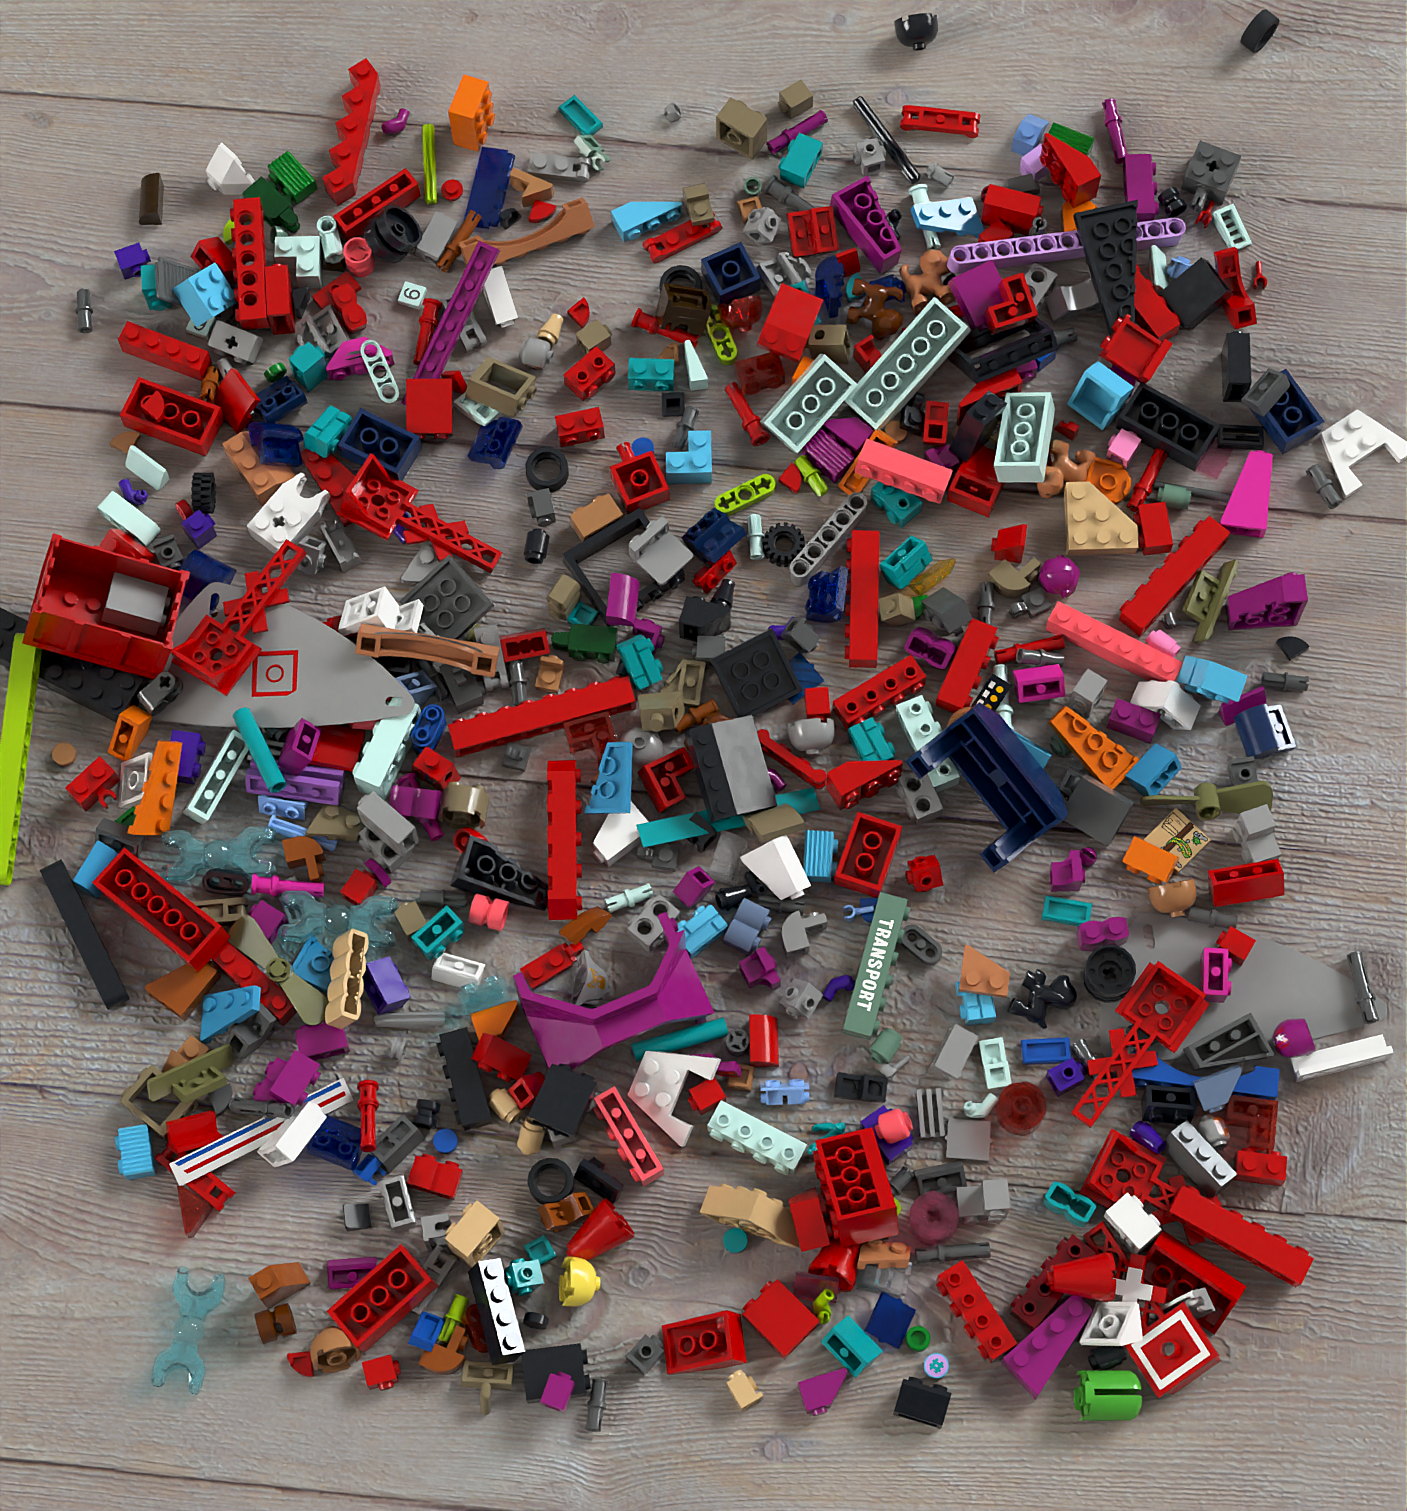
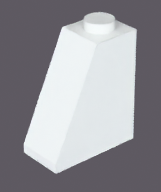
M502 266L491 269L482 289L495 325L500 324L501 328L513 325V320L517 319L518 316Z
M632 801L630 813L608 814L593 842L595 850L593 855L600 863L604 862L608 867L641 843L636 825L647 823L648 821Z
M787 835L776 838L740 857L741 861L780 900L789 896L791 900H794L804 895L803 890L811 886Z
M310 1101L303 1103L302 1106H298L294 1110L293 1116L290 1119H286L259 1148L257 1153L274 1168L293 1162L326 1119L322 1109Z

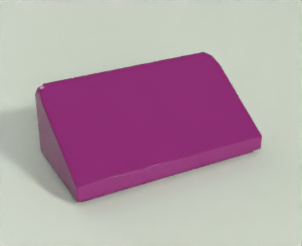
M1259 687L1242 694L1239 702L1229 700L1228 704L1221 703L1218 713L1224 725L1234 724L1233 718L1249 708L1262 704L1267 705L1264 687Z
M377 1257L328 1260L327 1276L329 1289L353 1288L377 1266Z

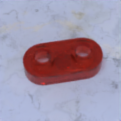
M471 1304L463 1311L462 1322L473 1347L480 1353H488L487 1343L485 1345L480 1341V1338L485 1340L477 1305ZM470 1316H473L476 1322L472 1321Z

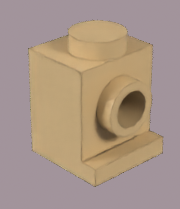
M738 1370L729 1376L730 1380L726 1384L741 1412L763 1400L761 1391L757 1394L755 1393L758 1387L751 1376L747 1378L742 1370Z

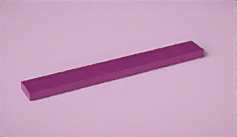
M478 241L413 379L440 378L500 253L499 249ZM406 394L401 402L406 405Z

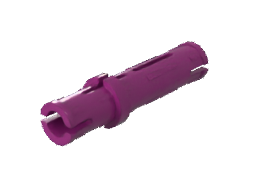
M1110 98L1102 102L1105 113L1104 123L1109 131L1115 163L1123 164L1124 156L1128 153L1121 128L1122 118L1119 116L1116 100Z
M819 110L796 126L783 130L779 136L766 142L768 150L774 155L784 147H787L792 139L795 140L799 133L806 135L827 123L826 114L824 111Z

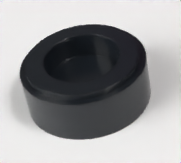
M527 1312L524 1315L523 1324L530 1328L544 1330L547 1329L549 1319L540 1313Z

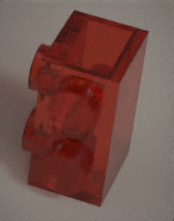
M769 352L734 362L735 376L743 395H753L760 390L767 388L775 389L785 384V372L780 357L777 354Z

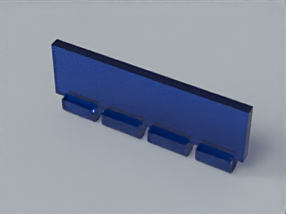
M482 147L464 220L469 211L473 210L476 213L472 221L477 214L482 217L476 226L477 228L489 229L490 226L498 227V214L503 209L506 191L504 190L508 189L509 174L511 173L509 171H512L514 154L508 153V150Z

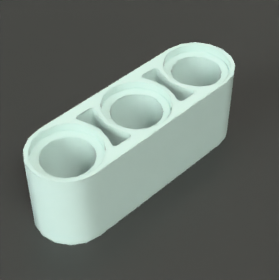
M369 339L361 344L360 352L379 397L386 403H392L399 397V389L383 352L375 340ZM372 344L376 346L377 352L374 356L365 355L364 348L367 345ZM378 365L386 368V373L382 377H376L373 374V369ZM386 386H391L395 389V394L391 398H386L382 394Z
M111 491L97 506V510L102 516L119 529L125 530L145 547L161 532L156 523L114 491Z

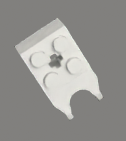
M299 473L294 478L283 483L247 525L250 536L274 554L286 539L298 545L306 535L308 536L314 529V525L321 518L324 507L331 497L326 490L312 498L301 497L300 493L307 480L303 473ZM289 549L284 555V560H288L294 551Z

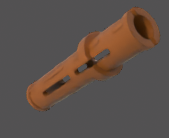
M469 211L451 243L445 246L446 251L438 263H436V267L440 269L446 262L442 269L443 272L448 273L455 259L459 258L462 254L458 242L467 240L482 219L477 214L472 221L476 213L475 211Z

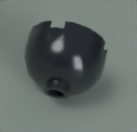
M932 13L908 15L909 19L902 21V17L894 21L898 40L907 47H913L914 51L926 49V45L933 42L938 32L936 14L933 17Z

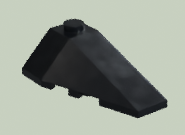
M470 835L456 864L450 886L474 895L481 894L489 896L491 899L497 898L509 901V903L545 911L548 904V885L530 871L526 872L513 858H508L498 850L499 848L493 843Z

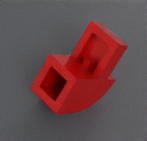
M926 401L923 445H946L948 402Z

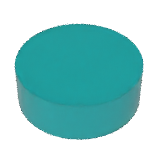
M732 1228L724 1234L723 1245L728 1252L738 1254L747 1247L748 1239L743 1230Z

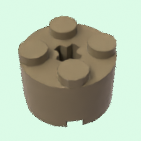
M449 782L448 787L443 790L438 815L439 821L441 823L444 820L449 822V827L456 830L465 826L474 830L477 826H480V829L485 826L489 805V796L485 793V788L480 785H473L471 787L458 782Z

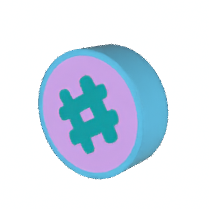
M933 1353L926 1358L924 1371L928 1377L941 1379L948 1372L949 1363L944 1355Z

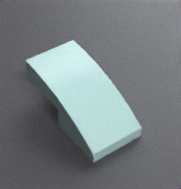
M466 392L454 401L456 409L483 426L488 425L501 414V412L465 397Z
M1003 1037L978 1041L987 1089L1012 1085Z

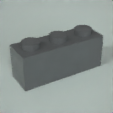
M1187 1120L1171 1131L1165 1139L1166 1147L1164 1150L1208 1197H1216L1236 1177L1237 1173Z

